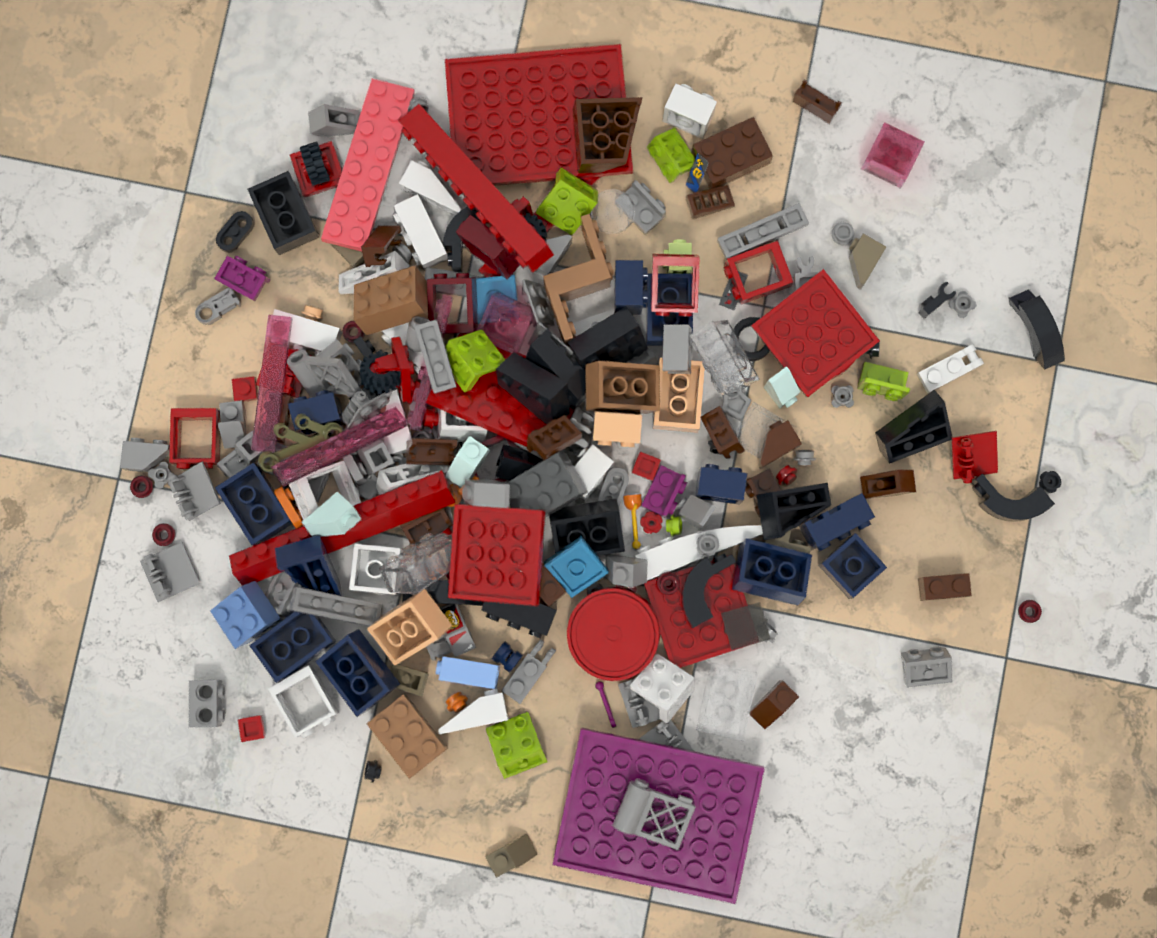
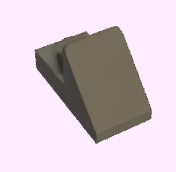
M791 530L781 538L770 539L764 542L810 554L811 547L805 546L806 542L793 539L792 543L789 542Z
M393 664L391 672L400 683L397 689L423 696L429 675L428 672L400 664L394 666Z
M525 834L485 857L497 878L513 868L520 867L538 854L528 835Z

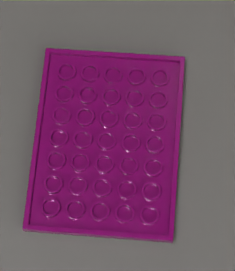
M581 727L552 865L736 904L765 767ZM641 779L649 783L648 787L650 789L675 798L682 795L693 800L691 804L695 805V809L678 850L635 834L631 835L621 832L613 827V822L630 781ZM654 797L651 805L654 813L667 807L664 800ZM679 806L671 810L675 820L685 817L687 808ZM669 811L656 817L660 827L673 822ZM654 818L644 822L642 830L648 833L658 829ZM675 826L663 831L665 839L675 841L678 834Z

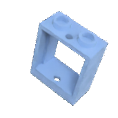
M442 657V661L437 662L436 675H439V680L490 689L497 688L500 665L451 657Z

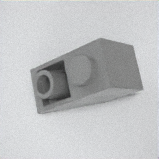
M369 424L348 434L369 475L394 463L384 442Z
M131 438L130 441H123L120 468L126 471L148 472L169 456L170 445H167V441L153 440V443H144L145 439Z

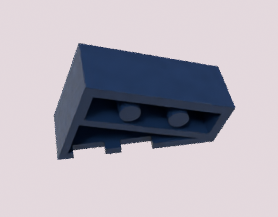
M861 493L803 523L799 528L811 550L817 548L820 552L831 546L829 541L835 538L841 541L850 536V530L858 527L860 531L871 525L870 520L875 518L864 495Z
M320 535L275 548L277 568L281 572L285 571L290 576L291 581L298 583L304 589L342 596L340 580Z

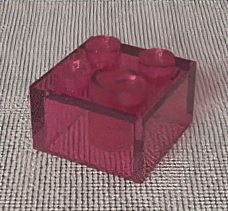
M884 122L861 169L901 188L925 141Z
M496 291L491 295L477 331L483 330L495 346L517 354L521 350L535 317L532 307Z

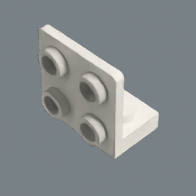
M656 654L649 665L631 683L630 689L659 708V719L667 724L693 693L695 678L661 655Z

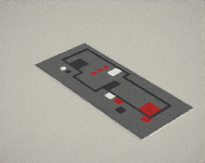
M738 271L744 286L748 275ZM729 279L719 305L735 310L738 300H735L731 287L734 286L731 279Z

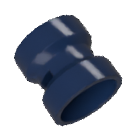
M504 641L491 659L496 663L504 665V669L510 673L523 654L511 649V645Z

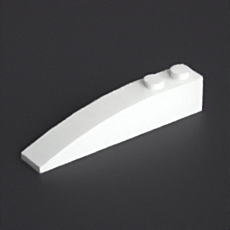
M762 526L724 527L694 533L672 540V537H668L659 541L660 546L651 549V546L648 545L638 549L639 554L634 557L647 560V581L659 577L664 572L674 571L708 557L705 554L701 555L697 551V539L701 535L712 534L719 541V548L715 551L716 554L741 544L746 538L753 539L763 535Z

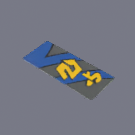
M699 153L696 156L686 182V186L694 193L698 192L709 164Z

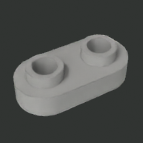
M613 468L607 473L598 501H604L607 497L617 499L618 507L620 506L629 482V476L624 469ZM619 476L622 481L619 484H615L613 478Z

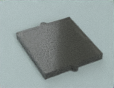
M760 602L721 613L725 625L724 633L728 636L731 650L771 639L766 624L768 619L764 617Z

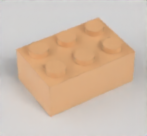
M659 358L660 411L654 412L653 429L698 433L700 429L705 361L691 360V374H668V372H663V358Z
M595 411L593 440H598V445L611 446L612 441L620 442L622 447H635V443H640L642 415L639 413Z
M424 588L382 615L367 630L395 666L438 640L452 627V624Z

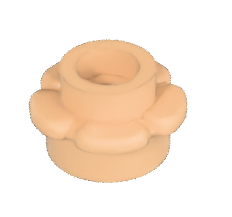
M305 305L304 311H301L302 314H305L304 318L313 321L323 319L321 316L322 309Z

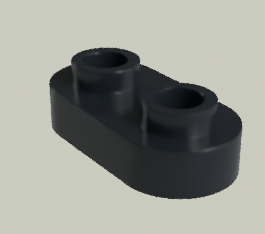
M244 211L234 213L216 235L217 246L224 252L235 251L254 227L252 217ZM242 221H246L245 227H239ZM228 238H231V239H232V243L229 244V245H226V244H225V241H226Z

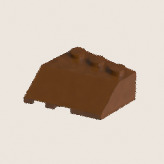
M643 97L575 100L573 120L578 173H601L626 164Z

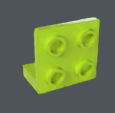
M560 168L556 173L554 187L538 206L536 214L568 234L573 235L581 225V216L590 214L597 205L598 190L565 169Z
M483 330L449 340L445 346L454 379L464 392L471 390L480 376L496 371V368L505 361Z
M864 362L857 389L863 390L862 393L865 395L876 396V394L884 395L886 400L898 401V399L901 400L910 392V388L905 387L909 372Z
M528 712L486 728L497 765L504 779L547 762Z

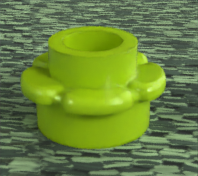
M674 514L671 515L670 519L666 520V531L670 532L672 537L682 534L681 516H674Z

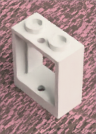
M344 460L296 477L288 482L303 521L318 508L308 481L331 472L340 494L352 506L361 503L359 491L353 484L351 473Z
M312 665L306 666L268 688L294 737L302 736L303 739L315 732L314 727L320 724L325 727L335 721L334 716L339 713ZM310 677L329 712L300 728L282 693Z

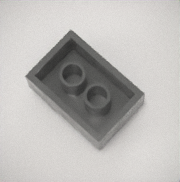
M566 452L556 453L507 482V484H510L509 505L511 508L546 511L545 518L588 493Z

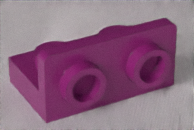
M236 255L234 259L226 256L214 279L256 301L265 283L269 284L270 279L265 276L267 272L257 266L254 269L246 266L247 261Z
M661 465L641 507L655 512L666 518L668 513L672 515L678 504L674 500L678 493L683 494L688 483L684 481L686 475L679 474Z

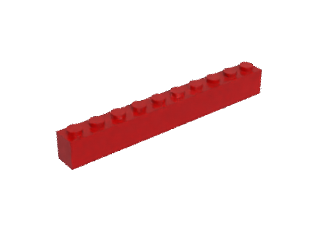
M420 104L398 120L403 126L401 132L408 141L411 139L415 141L413 146L421 155L423 153L427 155L425 159L432 168L437 166L440 169L437 172L445 182L451 181L450 187L458 196L462 194L465 197L463 201L470 210L475 208L478 211L475 214L483 224L488 223L491 226L488 229L496 239L501 237L504 240L501 244L510 254L514 252L517 255L515 259L523 269L527 266L533 273L554 256L549 245Z
M441 470L354 505L353 507L361 518L354 527L342 535L321 536L327 553L329 554L456 503L451 485ZM301 526L231 554L229 559L232 574L242 586L279 574L281 571L277 568L275 548L312 536L305 526Z

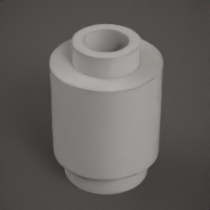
M416 316L409 322L405 345L413 352H421L414 326L430 322L425 317Z

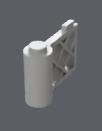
M298 350L287 359L288 366L310 397H316L315 394L317 392L329 390V393L343 394L348 397H353L355 392L362 391L339 358L309 356L306 350Z
M641 779L630 781L613 822V827L621 832L631 835L635 834L678 850L695 809V805L691 804L693 800L682 795L675 798L650 789L648 787L649 783ZM654 797L664 800L667 807L654 813L651 807ZM679 806L687 808L685 817L675 820L671 810ZM669 811L673 822L660 827L656 817ZM654 818L658 829L649 833L643 831L644 822ZM675 826L678 832L675 841L665 839L663 831Z

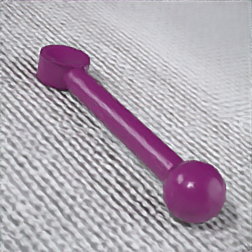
M598 681L595 684V688L600 692L612 728L617 727L603 690L604 683Z

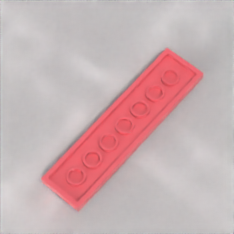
M371 79L321 236L322 242L362 252L361 246L372 233L402 137L401 130L403 126L398 120L408 113L409 102L414 98L415 89Z

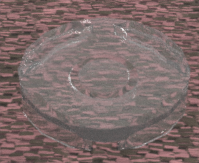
M609 189L599 193L598 203L591 211V218L596 220L599 230L608 234L622 233L630 227L635 217L633 201L628 194L617 189Z

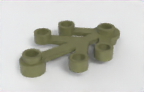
M299 414L295 418V424L300 429L308 428L318 433L309 437L289 429L284 423H277L273 428L274 434L279 438H287L297 443L274 453L271 451L263 452L259 456L258 463L264 471L272 472L277 469L279 461L299 453L295 463H291L287 469L290 476L296 478L302 476L303 467L313 447L321 443L317 454H312L308 460L314 469H320L324 465V458L330 446L341 441L343 436L342 427L336 422H328L322 425L310 420L305 414ZM306 418L305 423L300 425V420ZM284 427V432L278 434V430ZM333 429V434L328 436V432ZM267 457H270V461L267 462V463H264V460H265ZM319 458V462L313 464L314 460ZM298 467V471L292 473L293 469Z

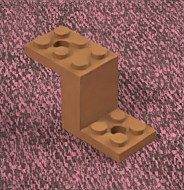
M590 214L581 216V231L591 261L543 276L544 288L553 310L563 343L568 347V341L576 337V331L573 322H568L567 320L569 318V310L566 302L610 288L611 280H613L612 275H614L611 263H606L605 245L603 241H598L599 228L596 220H591Z

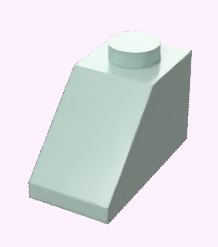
M785 367L770 378L764 386V389L779 408L784 405L789 408L798 401L796 396H798L800 390L788 367Z
M469 436L453 460L446 478L459 487H463L465 480L473 478L490 453V450Z
M336 492L302 521V524L312 537L320 535V537L342 535L354 527L361 518L355 508L342 495Z

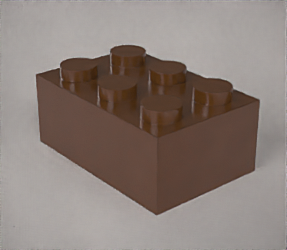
M754 117L693 144L691 151L695 159L699 153L709 163L703 176L709 189L721 187L767 166L773 158V154Z

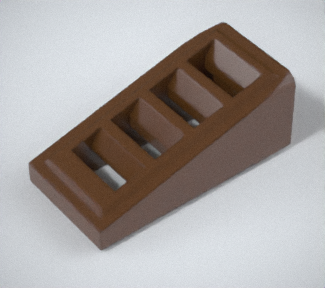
M729 185L686 195L692 220L735 207ZM722 192H724L727 203L724 204L720 195ZM713 195H716L719 205L714 204ZM704 198H708L710 207H706ZM696 200L700 201L702 209H698Z

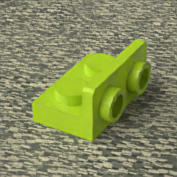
M676 128L655 136L647 146L651 157L655 160L669 183L674 182L678 176L690 171L695 162V157Z

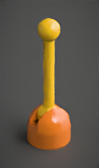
M641 494L623 496L624 505L632 514L634 538L632 547L639 549L641 543L638 541L636 510L641 506L642 498Z

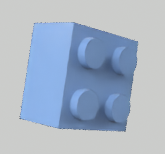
M256 581L240 586L210 610L235 649L250 643L281 619Z

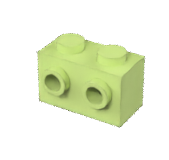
M683 239L673 240V243L668 244V249L664 250L663 254H692V243H686V240ZM662 266L663 269H667V274H691L692 266Z

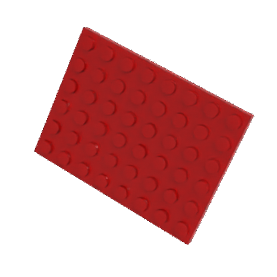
M621 44L444 59L451 139L494 186L556 181V173L560 168L565 169L579 179L633 174L631 146L627 162L624 165L601 173H578L573 120L575 100L626 98Z

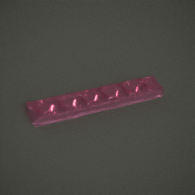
M444 294L442 300H437L435 312L438 313L437 322L442 339H444L454 300L452 296ZM426 365L420 368L418 379L421 380L420 388H415L412 401L416 402L414 411H409L407 424H410L409 429L419 432L427 406L426 401L432 387Z
M268 315L251 446L252 451L276 452L278 437L274 434L273 428L280 422L292 317Z
M395 406L272 466L273 473L284 487L407 427L406 419Z

